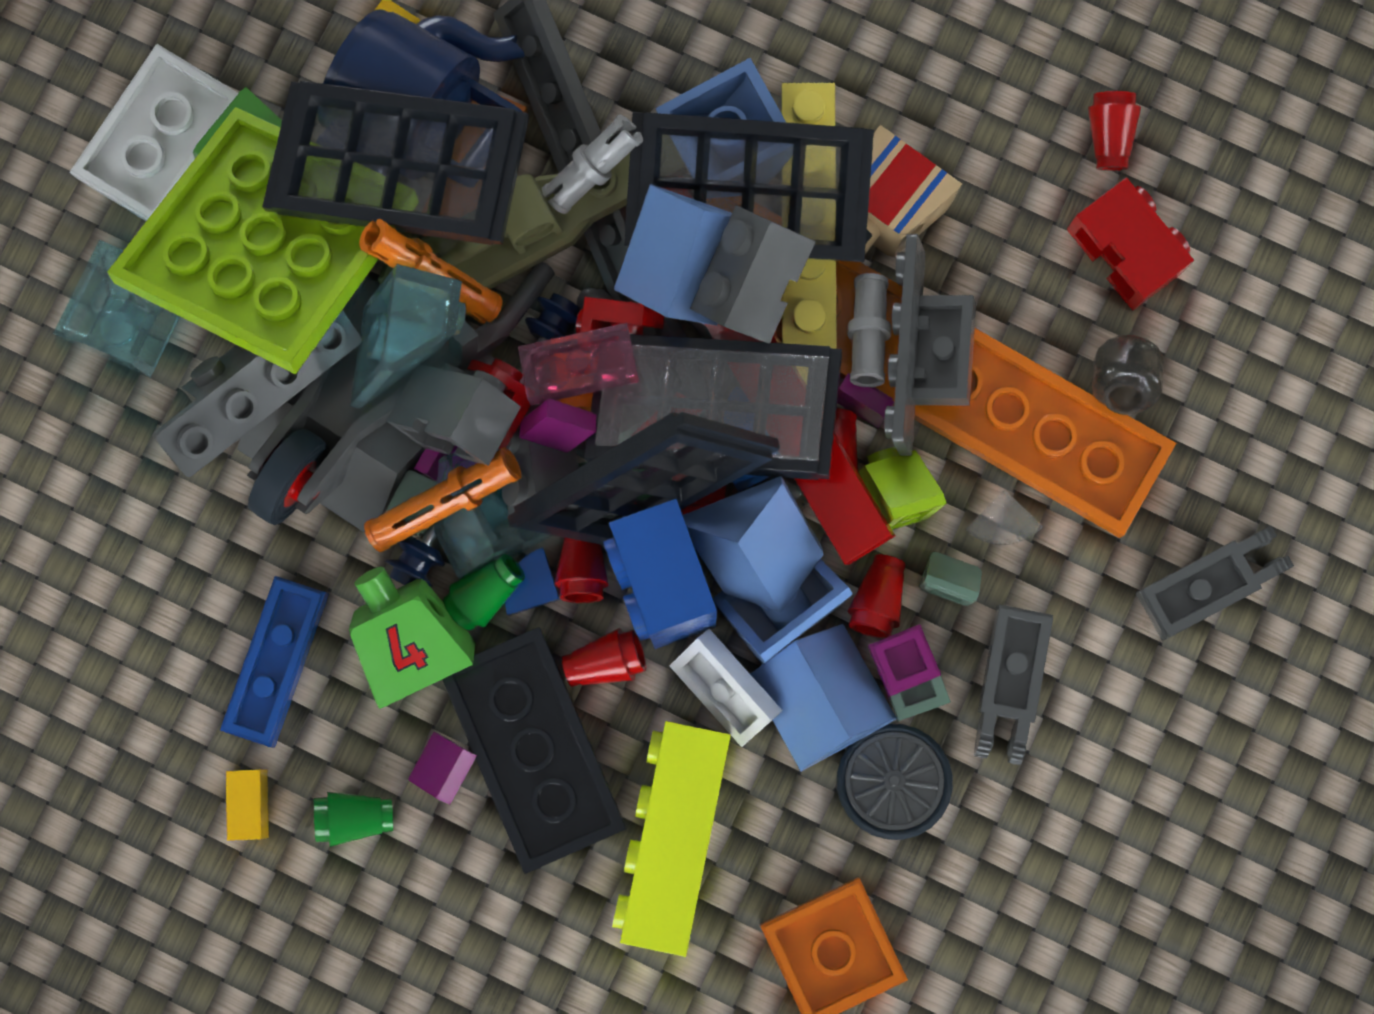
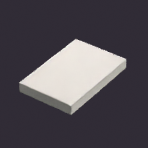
M156 44L70 170V173L89 187L147 221L194 161L193 150L197 143L234 100L238 92L159 44Z

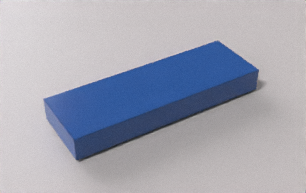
M278 576L274 577L220 731L275 748L329 596L328 593Z

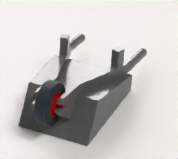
M405 178L401 183L414 189L417 197L423 191L418 182ZM544 262L535 265L499 312L498 316L492 322H486L475 331L466 321H463L455 329L450 330L433 318L423 320L394 310L381 285L367 275L342 309L362 337L361 344L240 438L237 450L252 459L248 467L251 471L247 476L255 481L248 499V508L266 522L277 525L289 517L296 509L304 514H308L320 503L365 533L364 523L386 512L405 473L408 470H413L423 475L414 467L425 448L386 421L417 365L421 364L441 369L443 364L447 363L472 376L474 374L467 370L472 359L491 365L495 358L488 353L507 339L555 275L554 270Z

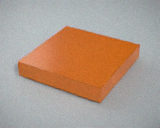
M859 877L759 924L801 1014H839L908 981Z

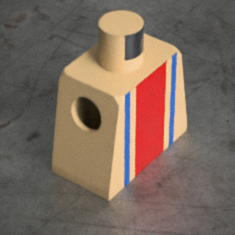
M882 125L876 129L873 137L865 254L874 245L886 255L894 257L906 247L907 234L920 235L949 209L962 183Z

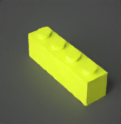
M665 721L663 732L653 730L646 763L656 765L652 786L641 785L635 814L636 818L645 819L641 841L630 839L624 872L634 874L630 896L619 894L612 925L613 928L622 929L621 944L686 957L731 734Z

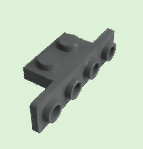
M907 234L905 252H898L896 256V281L898 285H903L902 303H894L892 309V330L895 336H899L898 354H891L889 357L888 379L890 387H895L894 406L886 407L884 429L886 439H892L900 456H912L915 405L970 406L976 301L973 295H923L926 255L918 234Z
M342 310L296 374L235 345L220 358L217 356L211 357L200 363L190 375L192 379L181 387L192 403L154 432L153 437L178 469L186 477H191L360 345L362 337Z

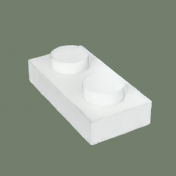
M710 629L700 635L669 665L741 747L783 711Z

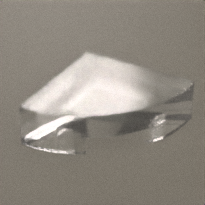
M1003 490L965 530L981 541L995 545H1010L1030 538L1039 532L1043 526L1006 490Z

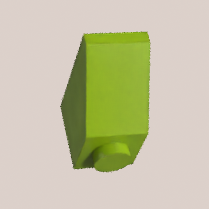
M896 447L875 452L867 456L869 464L864 465L858 472L892 530L925 521L947 504L944 493L916 450L912 451V456H900Z

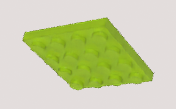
M235 107L107 273L114 284L296 374L378 261V258L365 253L359 246L361 233L365 227L279 215L276 212L265 211L262 208L280 127ZM310 142V145L319 146L315 143ZM307 155L298 195L333 200L341 160ZM354 162L345 202L380 206L386 176ZM398 182L392 208L414 211L419 204L416 191Z

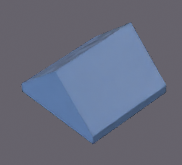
M751 58L655 108L657 113L786 123ZM670 135L691 177L695 179L698 137ZM710 138L708 180L743 182L746 140ZM758 141L756 183L769 184L793 156V144ZM707 191L706 199L742 196V193Z
M650 184L614 290L665 317L717 326L718 323L691 310L690 307L732 213Z
M782 476L683 515L693 546L725 594L780 613L824 555L820 542Z
M820 559L781 613L725 594L723 591L713 597V601L760 664L763 665L840 607L853 593Z
M843 624L795 640L750 674L783 710L772 721L800 772L897 719Z

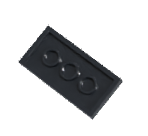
M540 627L474 655L473 665L442 679L473 754L477 755L476 761L524 874L627 829Z

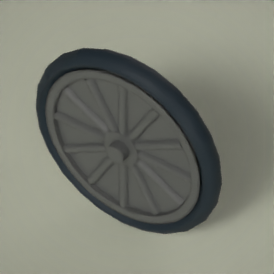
M888 724L849 745L840 759L837 771V791L841 805L848 817L867 833L887 840H904L918 836L932 828L947 809L953 790V774L949 760L941 746L930 735L915 727L904 724Z

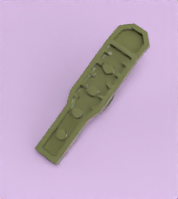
M662 134L660 176L679 177L688 173L670 136ZM630 153L611 170L612 176L604 185L596 184L566 214L558 212L548 203L555 196L553 193L548 198L544 197L542 193V187L558 174L538 176L536 178L530 174L517 176L503 245H488L426 236L421 240L429 244L433 253L439 258L474 278L483 286L492 289L573 246L594 222L626 206ZM476 210L461 218L474 220ZM384 263L378 281L394 310L428 320L456 308L419 283H407L395 276L393 268Z

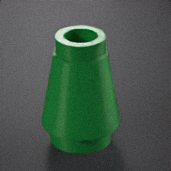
M503 554L497 560L452 583L449 587L450 593L443 599L444 606L452 619L462 628L471 631L477 626L485 627L515 591L518 584L525 579V574L512 557Z
M327 792V797L314 798L315 842H329L330 847L379 835L382 832H392V798L381 799L380 797Z

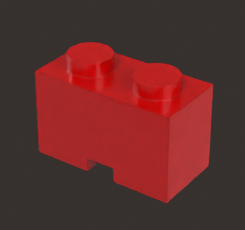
M1126 177L1078 213L1067 228V231L1092 262L1102 256L1114 271L1106 279L1131 310L1134 311L1181 275L1194 262V259L1189 254L1190 246L1186 238L1176 228H1168L1157 215V207L1150 194L1140 186L1134 187Z

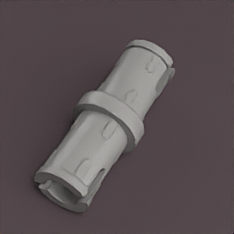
M617 115L614 121L589 145H580L572 154L573 160L555 178L542 187L544 197L548 198L552 193L555 195L548 203L558 212L566 214L596 184L604 185L612 176L611 170L636 146L643 142L640 132H636L634 135L630 134L637 127L625 116Z
M866 273L858 275L854 279V319L849 321L847 331L848 337L853 340L850 382L861 387H876L885 382V341L891 337V324L886 320L888 278L880 274Z

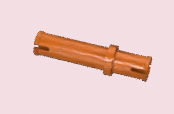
M377 219L376 222L371 221L361 233L359 240L361 250L388 264V266L393 268L395 276L403 281L419 283L451 305L463 310L481 324H485L486 321L492 322L501 311L502 297L500 294L483 286L474 278L439 258L433 253L431 246L419 238L410 239L382 219Z
M503 447L495 453L489 466L481 463H476L468 468L458 466L449 471L448 479L409 498L384 514L364 523L366 537L374 549L378 552H384L392 545L405 540L423 529L429 528L463 508L468 511L473 510L482 504V498L511 482L521 479L522 473L519 463L513 453ZM477 479L482 480V482L468 488L467 490L461 492L456 496L451 495V493H454L455 491L463 488L464 486L474 482ZM433 505V508L407 522L404 520V518L417 511Z

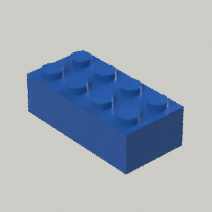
M677 499L609 522L614 537L603 541L621 589L624 590L630 587L633 589L634 593L623 596L640 641L650 638L654 649H658L700 634L708 629L716 628L717 610Z

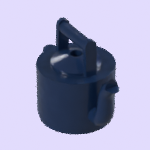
M378 9L366 15L346 37L327 71L323 84L471 103L473 100L480 105L515 109L517 112H523L514 104L479 83L480 64L478 59L490 62H504L523 58L525 54L516 44L517 35L500 38L487 37L468 24L451 16L435 15L415 24L397 13ZM318 106V120L326 131L320 135L316 144L321 147L344 150L352 110ZM365 112L356 151L391 156L399 117ZM412 118L403 158L438 163L446 123ZM465 125L458 126L456 140L461 135ZM486 128L460 163L451 159L450 164L483 169L486 166L493 129ZM358 163L384 176L387 174V166ZM400 169V174L412 181L421 179L429 173ZM448 175V178L468 188H474L479 182V179Z

